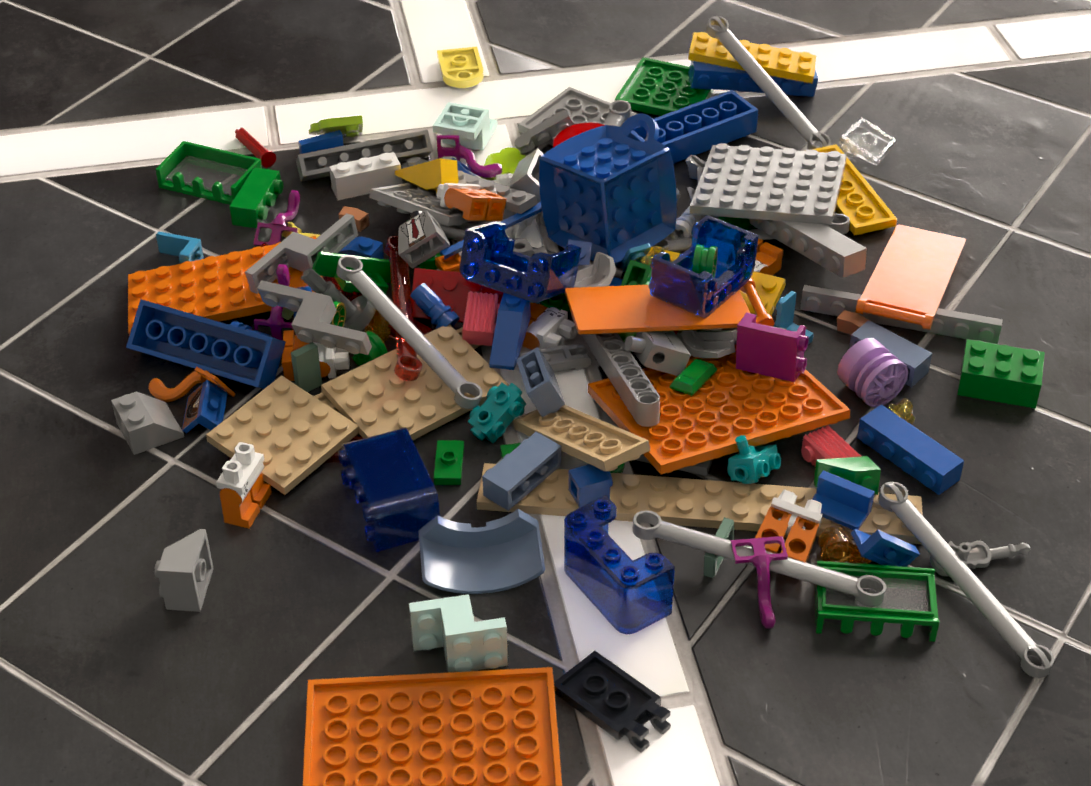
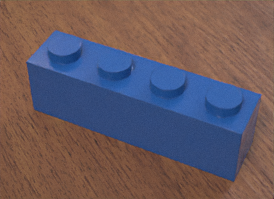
M882 404L860 418L857 434L859 440L938 495L960 480L964 465L963 459Z

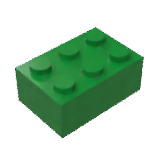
M967 339L957 395L1036 408L1042 386L1045 352Z

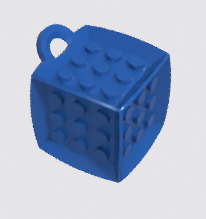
M636 114L628 118L621 127L604 125L588 130L558 144L540 157V200L549 239L565 249L568 239L592 242L591 261H594L597 252H601L613 257L616 264L623 261L628 249L647 243L653 247L675 231L677 193L674 166L670 149L657 141L659 127L653 118L647 114ZM636 127H644L647 132L645 141L642 142L628 137L630 132Z

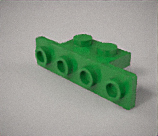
M318 252L312 267L317 274L334 277L345 292H360L350 281L341 279L336 273L338 260L343 256L353 255ZM353 256L361 260L363 263L362 270L384 294L388 290L386 283L396 284L404 267L402 261ZM346 267L348 270H355L351 267Z

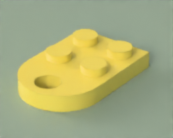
M477 46L437 50V59L442 79L447 85L456 88H468L479 84L483 80V66Z

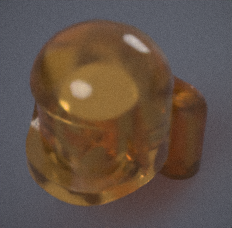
M827 527L818 538L822 561L869 564L872 561L862 557L857 545L853 544L850 535L842 527Z

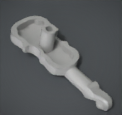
M978 540L972 543H961L959 546L954 545L952 541L947 543L962 561L972 569L977 567L985 568L989 565L990 560L1012 558L1018 554L1028 555L1030 551V546L1027 543H1020L1019 545L1009 544L1008 546L989 549L986 543ZM930 555L931 566L935 569V572L941 576H949Z

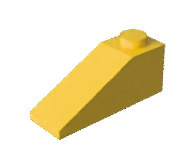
M439 158L395 170V175L426 190H434L437 194L439 184L458 183L457 160Z

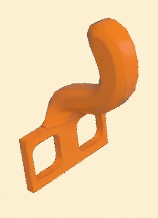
M198 367L175 388H167L158 378L152 379L148 387L150 393L156 399L164 402L175 401L183 397L196 384L204 383L206 380L226 391L228 395L235 396V393L218 377Z

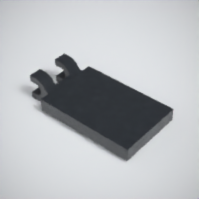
M595 650L554 682V692L556 695L618 741L623 736H626L632 746L640 753L650 746V742L645 739L649 734V729L644 726L645 723L650 721L654 729L662 735L671 728V723L666 721L671 716V711L661 706V697Z

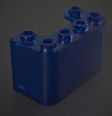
M706 215L693 225L691 231L693 236L692 246L687 251L680 254L672 263L670 262L669 253L662 251L652 258L650 264L652 269L649 282L651 296L702 318H707L750 280L755 268L759 237L757 234ZM697 244L704 245V248H710V246L718 247L714 278L712 274L705 271L700 274L692 271Z
M494 221L465 229L460 260V272L464 279L534 303L565 293V288H574L581 247L570 244L565 247L564 251L552 255L539 252L530 257L513 251L515 239L509 238L506 235L504 229H506L507 224Z
M407 428L342 444V450L338 451L340 463L344 467V470L340 471L344 486L349 485L350 489L354 490L357 503H363L362 512L366 523H368V525L364 526L367 541H373L377 552L419 540V530L437 515L440 516V508L435 486Z
M605 495L566 515L564 519V571L618 632L634 634L672 614L675 566L659 553H648L632 560L608 535L609 523L615 520L617 516V507Z

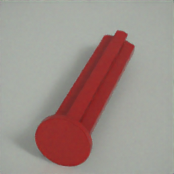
M240 127L239 130L236 129L234 131L235 137L251 153L261 159L263 167H271L276 162V154L273 151H268L245 128Z

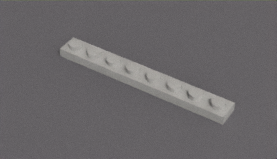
M412 157L401 165V169L428 161L419 157ZM458 171L459 184H477L481 186L480 189H485L507 198L505 205L507 210L522 214L537 205L536 195Z
M804 285L800 310L839 316L844 310L855 313L858 299L862 295ZM938 308L931 329L928 330L923 329L922 325L865 312L863 315L859 314L873 323L962 339L979 340L998 344L1003 319Z

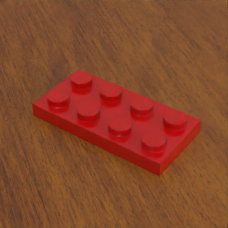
M415 268L412 292L419 285L425 283L439 296L446 306L449 305L452 308L451 312L454 311L460 317L458 322L464 323L468 293L470 291L473 293L497 294L498 304H500L504 292L509 293L513 277ZM411 298L409 317L431 320Z

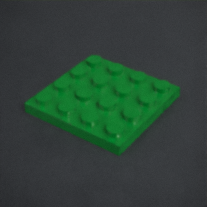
M642 57L614 101L624 100L630 103L631 110L640 111L644 114L663 116L709 99L714 90L691 88L688 75L689 66Z

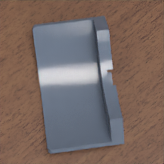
M520 509L500 519L486 522V527L471 528L470 523L454 522L437 515L419 530L422 580L425 584L441 590L462 594L499 592L525 584L537 578L545 571L539 522Z

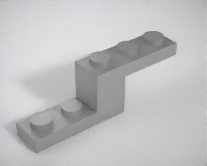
M346 213L317 239L296 232L291 233L245 271L250 291L259 294L257 288L261 280L272 283L277 278L276 269L279 264H284L288 268L292 267L304 272L313 267L318 252L337 254L358 236L354 216Z
M263 280L260 281L257 289L265 304L272 307L281 306L297 312L291 325L298 339L306 343H319L331 349L335 347L344 349L352 354L361 353L369 355L372 345L366 332L330 324L336 313L331 296Z

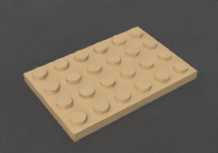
M451 325L447 327L442 326L424 335L467 382H473L480 386L483 394L478 406L487 400V393L492 387H498L501 382L509 386L493 368L489 367V364L466 340H462V336ZM408 343L321 385L322 393L343 416L359 426V434L380 457L472 410L462 408L455 402V393ZM464 393L466 397L475 398L472 394Z

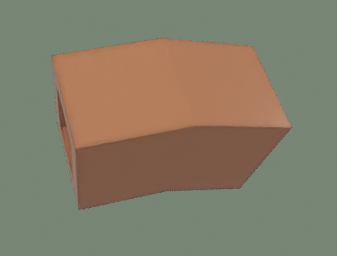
M344 206L339 213V219L346 213L353 215L358 232L369 226L368 213L360 209Z
M844 310L837 317V331L851 335L865 324L868 319L857 313Z

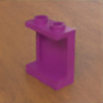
M746 312L737 325L736 369L795 382L800 373L805 372L807 366V358H804V352L809 341L808 336H805L806 326L800 325L797 331L794 332L757 324L756 314Z

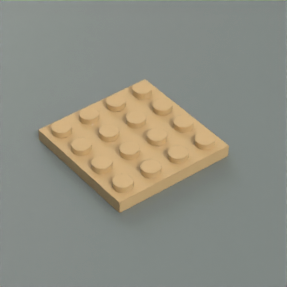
M281 375L207 433L206 437L207 442L230 458L235 454L234 449L239 442L253 445L256 453L264 454L263 480L286 495L359 433V426Z

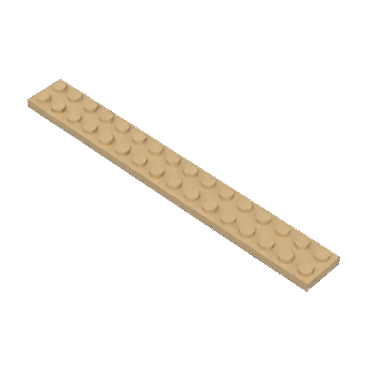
M484 463L482 476L496 464ZM557 469L509 511L483 496L481 477L477 510L514 512L520 509L528 514L633 522L636 513L647 510L657 513L662 521L676 525L719 528L725 517L734 520V530L759 531L773 498H778L783 490L793 492L797 496L795 505L805 508L807 501L811 500L816 494L817 488L610 473L613 480V486L610 487V499L579 508L568 490L569 470ZM879 493L874 495L872 510L859 530L869 535L880 530L907 543L921 544L894 512L885 510L880 506L878 502ZM885 494L887 498L897 500L896 494ZM908 495L909 501L922 514L921 496ZM822 517L816 536L853 539L851 535L853 530Z

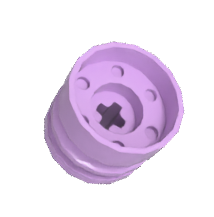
M866 338L854 344L844 354L838 365L837 374L839 379L848 388L855 391L856 395L862 398L867 405L878 407L881 404H887L902 390L907 381L908 369L903 362L891 354L879 341L874 338Z

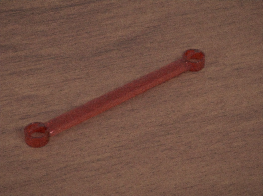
M390 236L384 251L389 256L393 303L414 324L408 264L398 254V236ZM395 330L398 359L394 372L403 380H417L422 369V362L417 358V352Z

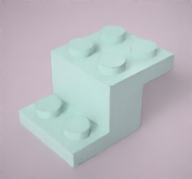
M451 102L447 103L433 124V133L459 135V144L473 150H483L497 129V120L489 118V109ZM442 139V143L455 146V140Z
M469 594L409 603L414 651L443 647L448 673L508 666L505 617L474 622Z

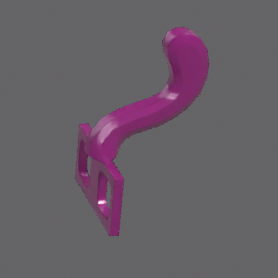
M437 135L438 159L444 156L455 157L458 161L465 159L470 171L484 178L496 177V175L502 173V165L499 163L485 166L478 164L473 152L459 144V135ZM453 139L455 140V147H442L441 140Z
M291 190L285 213L278 214L269 224L258 222L253 245L264 247L280 242L283 231L298 233V228L288 227L285 223L291 222L297 215L300 204L299 191ZM261 228L272 229L269 242L258 241Z
M279 264L276 269L278 284L289 286L290 275L287 265ZM281 306L272 307L268 320H254L255 330L258 331V325L269 326L272 337L282 341V328L293 329L292 323L284 321L282 317L284 307Z
M783 536L731 540L735 564L752 562L757 570L758 606L761 622L765 629L773 628L775 625V615L770 599L769 565L771 561L788 560ZM778 543L781 545L783 552L780 554H768L764 545ZM751 546L754 555L738 556L736 547Z

